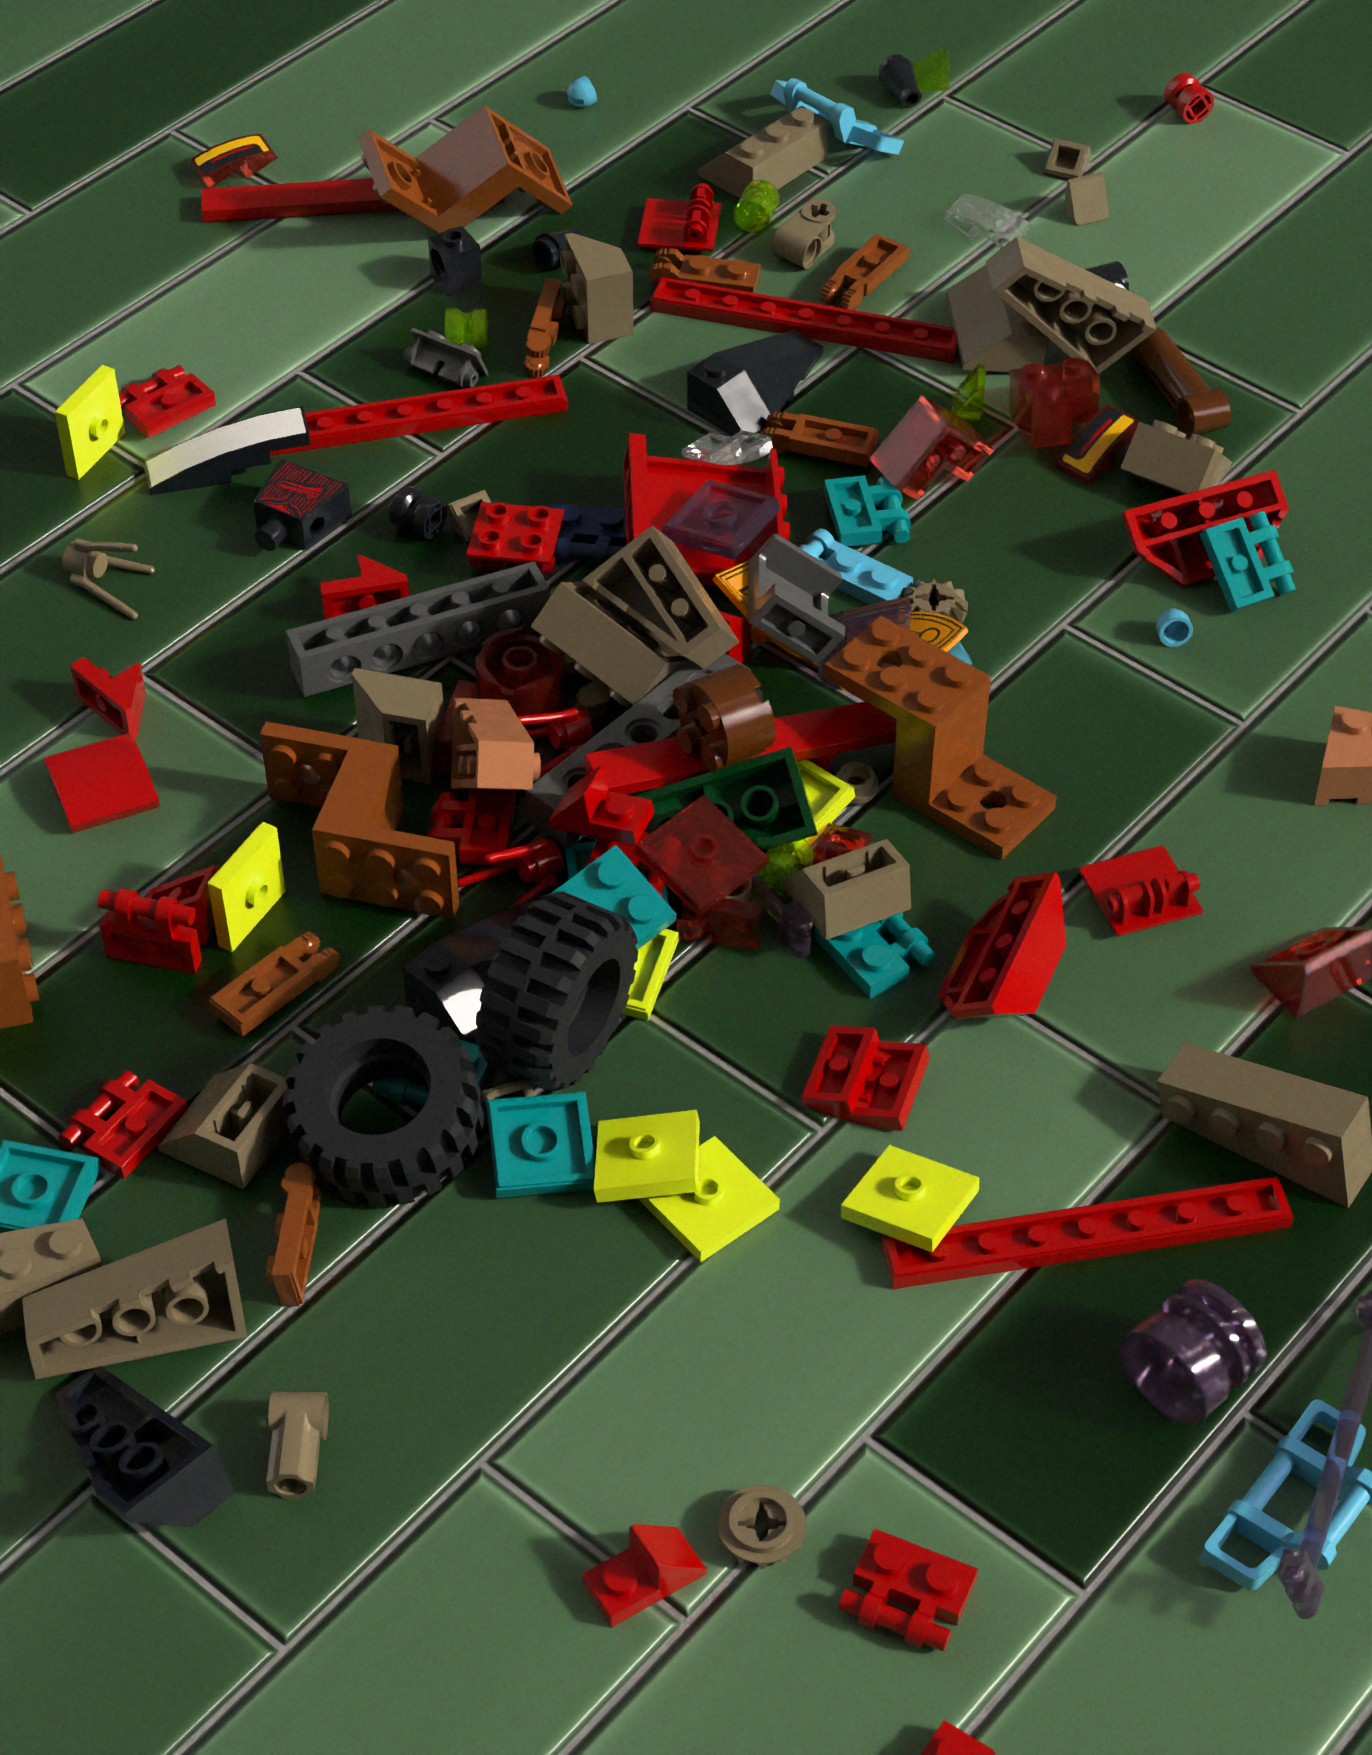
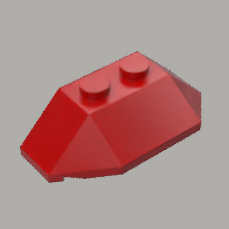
M1271 470L1129 509L1121 514L1135 554L1174 583L1183 587L1216 577L1199 535L1201 532L1241 517L1244 518L1248 531L1252 532L1254 530L1249 517L1261 511H1265L1270 526L1275 525L1276 529H1278L1289 507L1276 470ZM1255 547L1261 560L1264 556L1261 547Z
M1056 871L1016 877L1007 887L1009 892L995 901L969 929L937 995L941 1003L955 1019L1023 1016L1036 1012L1066 947L1061 883Z

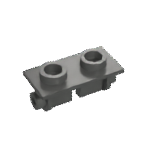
M411 328L410 331L416 343L413 347L408 346L403 356L404 361L408 362L409 367L434 376L438 367L442 364L443 367L438 373L439 378L462 388L474 387L478 381V373L488 376L489 372L481 359V353L473 346L466 343H461L459 346L447 341L444 336L432 330H428L426 333L416 328Z

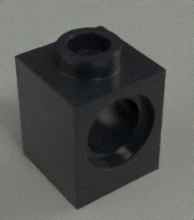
M463 226L451 228L428 237L430 274L448 296L483 284L480 245Z

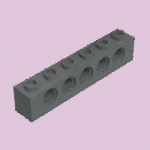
M534 561L286 630L290 667L303 696L307 697L352 684L354 668L391 673L536 631L531 627L532 623L550 599V588Z
M723 654L705 669L690 660L533 784V790H525L527 822L567 849L582 837H587V835L550 828L548 822L567 789L587 775L583 765L585 754L677 737V729L681 727L678 708L673 699L674 688L735 664L746 666L727 654ZM636 792V793H630V794H625V795L634 796V795L637 794L638 792Z

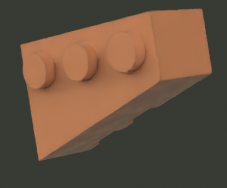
M453 698L451 789L533 790V781H538L540 777V754L534 753V741L508 701Z
M1335 705L1314 806L1328 805L1329 799L1355 798L1356 804H1371L1372 713Z

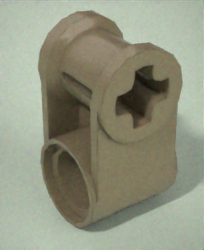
M814 199L806 202L795 215L777 229L772 240V253L802 268L809 269L812 267L816 260L834 244L835 234L831 229V222H833L836 216L835 206L823 199Z

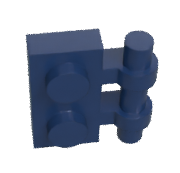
M551 503L550 508L564 509V516L553 554L557 562L570 563L571 559L594 561V565L600 566L626 546L625 509Z

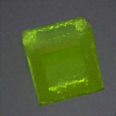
M947 48L939 49L912 64L919 91L949 89L950 62Z
M978 364L954 391L951 408L952 419L965 421H980L982 419L986 380L985 364Z

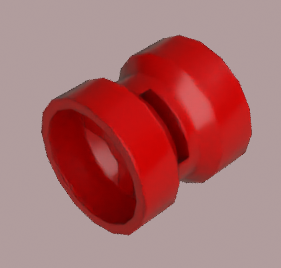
M1190 73L1176 75L1170 80L1164 90L1165 101L1174 110H1177L1178 114L1188 123L1200 122L1207 117L1213 108V95L1205 87L1200 86L1199 81Z

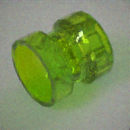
M753 180L746 185L741 199L738 201L733 212L734 220L739 227L751 233L762 232L768 227L780 201V195L776 187L765 180Z
M446 308L445 338L447 341L459 346L461 343L471 344L474 348L486 349L488 338L487 309L474 308L471 312H462L459 308Z
M802 839L777 848L767 849V853L762 854L752 868L755 881L761 888L776 896L789 895L783 888V880L799 870L810 866L814 860L812 846L806 839Z

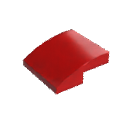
M131 732L44 758L57 800L61 803L71 834L160 807V801Z
M830 1025L802 1094L803 1105L832 1117L861 1125L903 1131L930 1059L926 1044L880 1041L876 1028Z

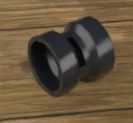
M404 486L396 493L392 500L389 518L393 525L403 529L411 527L417 535L426 539H432L441 531L448 509L444 500L435 496H428L426 498L420 490L411 486Z

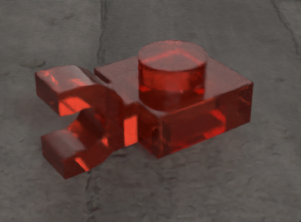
M715 897L713 906L704 905L697 900L683 898L682 918L693 920L678 919L676 932L679 934V939L694 940L700 938L706 932L712 933L711 942L734 947L741 946L758 949L762 928L761 903Z

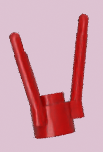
M572 708L562 712L517 716L523 725L549 723L548 726L527 730L532 740L549 736L550 742L555 749L562 748L565 750L564 753L541 767L539 779L593 737L590 719L582 709ZM514 790L515 796L523 790Z
M542 838L527 845L486 854L484 860L487 863L508 861L506 865H494L461 877L457 881L458 887H464L517 869L525 882L533 881L538 884L511 906L513 907L557 886L558 880L555 875L563 872L564 860L556 843L549 838Z

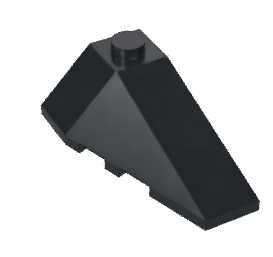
M791 330L715 352L687 371V410L747 445L759 437L761 430L766 429L767 425L765 423L768 415L771 412H779L785 403H789L792 400L794 389L798 383L806 379L823 354V346L796 330Z
M540 894L437 940L402 967L406 1005L413 1008L419 1015L421 1013H428L438 1018L441 1028L450 1027L460 1040L478 1045L475 1038V1033L478 1031V1027L475 1024L476 1012L480 1010L481 1002L479 998L482 988L486 986L489 977L487 973L492 961L495 962L500 952L498 948L503 939L508 937L513 930L512 925L517 918L524 916L527 907L534 901H539L540 897L544 895Z
M102 1366L88 1369L54 1394L99 1500L126 1521L193 1527L235 1493L214 1445Z

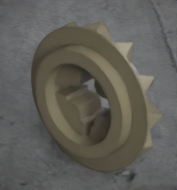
M935 578L930 583L916 580L913 587L904 588L902 598L899 599V612L920 611L939 613L962 623L967 616L968 601L965 600L964 590L954 589L951 581L940 584L936 582ZM929 600H938L936 611L932 610Z
M753 1485L738 1490L724 1502L718 1516L717 1531L722 1541L723 1550H729L733 1553L739 1564L744 1561L757 1563L763 1570L768 1563L780 1561L785 1565L788 1557L795 1550H801L806 1532V1518L801 1505L788 1492L774 1486ZM759 1512H764V1519L767 1520L768 1527L772 1528L769 1529L765 1541H759L755 1529H751L755 1527L756 1520L759 1519Z

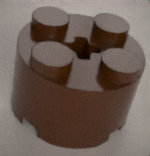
M735 664L684 683L673 690V699L678 708L681 727L677 729L678 742L685 753L690 754L694 752L710 772L722 770L767 751L765 748L772 746L775 740V721L772 708L768 700L760 702L754 689L761 685L750 670L740 664Z

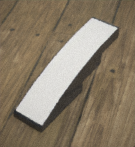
M303 406L261 414L218 427L179 443L144 462L150 495L232 483L230 470L271 464L270 451L311 445Z

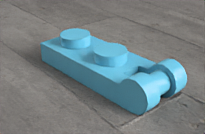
M817 529L808 537L807 545L799 546L805 552L841 573L842 582L836 589L888 614L899 605V599L902 598L904 588L913 587V577L835 541L833 536L825 529Z

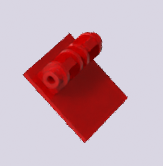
M700 183L692 188L690 201L647 198L638 247H651L658 250L661 248H672L692 252H713L722 203H713V191L705 183Z
M481 502L466 553V558H469V565L477 567L478 571L498 572L501 569V561L502 570L510 568V562H514L516 567L523 565V563L535 561L543 577H546L547 573L554 574L556 557H553L564 516V509L548 508L545 506L510 505L502 502Z
M1164 845L1082 866L1078 869L1117 937L1203 914V909L1193 892L1200 889L1198 876L1194 872L1188 874L1185 870L1179 871Z

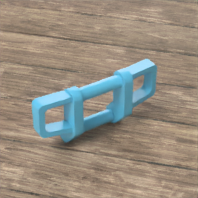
M791 78L788 82L775 81L770 94L784 104L789 113L803 106L829 120V123L833 126L835 137L842 142L899 155L904 140L877 130L876 126L866 121L856 120L854 108L844 103L837 104L808 89L806 83L799 79Z
M1313 1400L1289 1434L1282 1436L1273 1448L1272 1454L1274 1458L1243 1499L1234 1500L1224 1513V1520L1205 1542L1202 1553L1203 1561L1247 1590L1258 1589L1284 1563L1295 1567L1327 1569L1337 1556L1336 1545L1365 1505L1372 1504V1472L1366 1468L1352 1467L1365 1438L1366 1429L1364 1426L1322 1400ZM1313 1424H1323L1349 1441L1350 1445L1340 1464L1335 1463L1301 1442V1439ZM1290 1472L1340 1501L1317 1533L1301 1531L1296 1533L1262 1512V1509ZM1236 1531L1269 1552L1270 1555L1258 1567L1249 1568L1219 1548L1230 1534Z

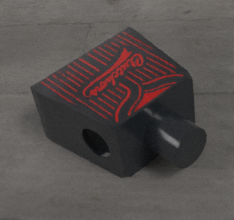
M282 459L254 499L253 505L257 527L254 537L257 544L266 551L275 550L281 542L300 550H309L352 517L349 485Z

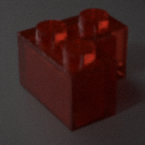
M1080 358L1065 359L1062 363L1051 365L1029 363L1024 365L1023 368L1010 370L1009 415L1031 448L1071 443L1072 424L1092 422L1099 416L1100 376L1088 360Z
M922 395L907 411L906 415L892 432L881 442L869 459L896 489L919 500L944 469L968 482L994 452V449L968 422Z

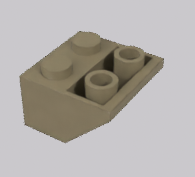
M575 233L565 234V251H560V263L562 271L566 275V283L561 284L562 297L567 298L566 307L571 306L575 328L577 330L582 329L588 344L634 335L633 271L622 249Z
M1154 419L1152 426L1142 422L1138 423L1120 469L1130 475L1178 493L1188 494L1217 486L1230 469L1232 461L1222 455L1224 448L1216 445L1214 441L1192 433L1190 440L1185 439L1186 434L1178 431V428Z
M354 668L352 681L359 739L398 745L401 779L432 784L447 748L442 683Z
M888 839L806 867L783 880V888L826 940L911 909L910 864Z
M251 1062L214 1075L159 1143V1151L244 1189L289 1131L286 1123L288 1118L283 1109V1094L286 1090H289L285 1082L286 1078Z

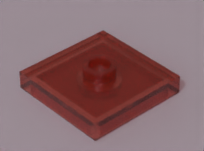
M705 795L637 843L634 851L699 917L765 868L769 859Z

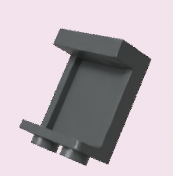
M773 534L749 560L748 623L819 665L845 637V626L828 616V597L842 582L841 573L780 535Z

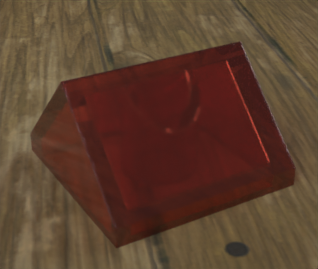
M1372 926L1323 927L1250 965L1251 971L1295 1018H1298L1371 979Z

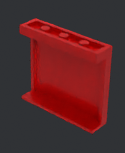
M629 433L623 461L626 545L653 525L673 541L701 585L717 586L712 580L715 575L750 560L773 534H778L789 541L790 523L783 521L787 509V494H781L785 471L783 466H778L777 449L770 448L766 468L647 455L646 435Z

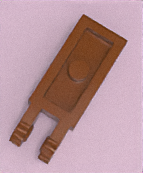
M876 233L835 270V274L826 281L820 292L821 302L831 305L833 301L840 297L845 287L849 290H846L840 301V308L856 310L864 296L867 297L909 259V247Z
M661 248V250L655 252L654 264L650 267L648 273L651 283L653 282L655 285L658 284L661 277L755 293L760 278L761 264L743 260L709 258L704 255L684 256L677 249L670 248L668 250Z
M553 278L545 280L525 343V352L527 353L523 371L528 376L542 377L549 367L550 357L547 353H549L551 345H555L559 323L556 320H563L567 298L560 296L562 280Z
M775 411L768 415L765 423L767 425L766 429L761 430L758 438L761 447L769 451L770 448L777 449L779 454L788 450L811 457H820L867 467L878 442V430L876 428L801 413L796 415Z
M310 931L308 933L305 932L285 947H278L211 996L209 1000L210 1011L243 1037L312 986L315 981L321 982L328 974H332L340 962L339 953L330 947H325L320 953H316L321 941Z
M301 1161L300 1163L295 1162L293 1165H289L290 1167L283 1173L284 1178H282L281 1187L283 1193L287 1196L285 1211L279 1212L276 1217L275 1233L278 1242L276 1254H270L267 1261V1280L269 1285H275L282 1306H300V1304H303L318 1227L320 1200H322L320 1189L317 1184H314L316 1180L313 1168L307 1165V1162L302 1163Z

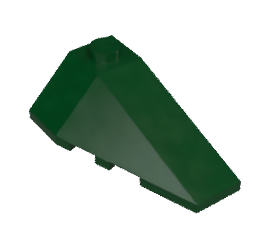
M791 746L739 762L719 771L704 773L634 795L635 797L652 800L654 815L644 830L645 833L650 834L649 847L661 848L664 839H673L681 845V848L773 849L818 835L803 778Z

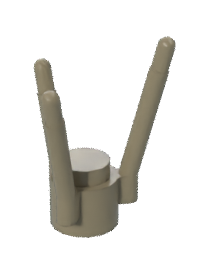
M77 538L67 545L62 557L63 570L65 573L71 574L70 584L83 587L133 620L137 619V612L90 580L103 576L107 566L147 574L155 572L153 566L109 557L102 553L136 552L138 550L136 544L90 542Z

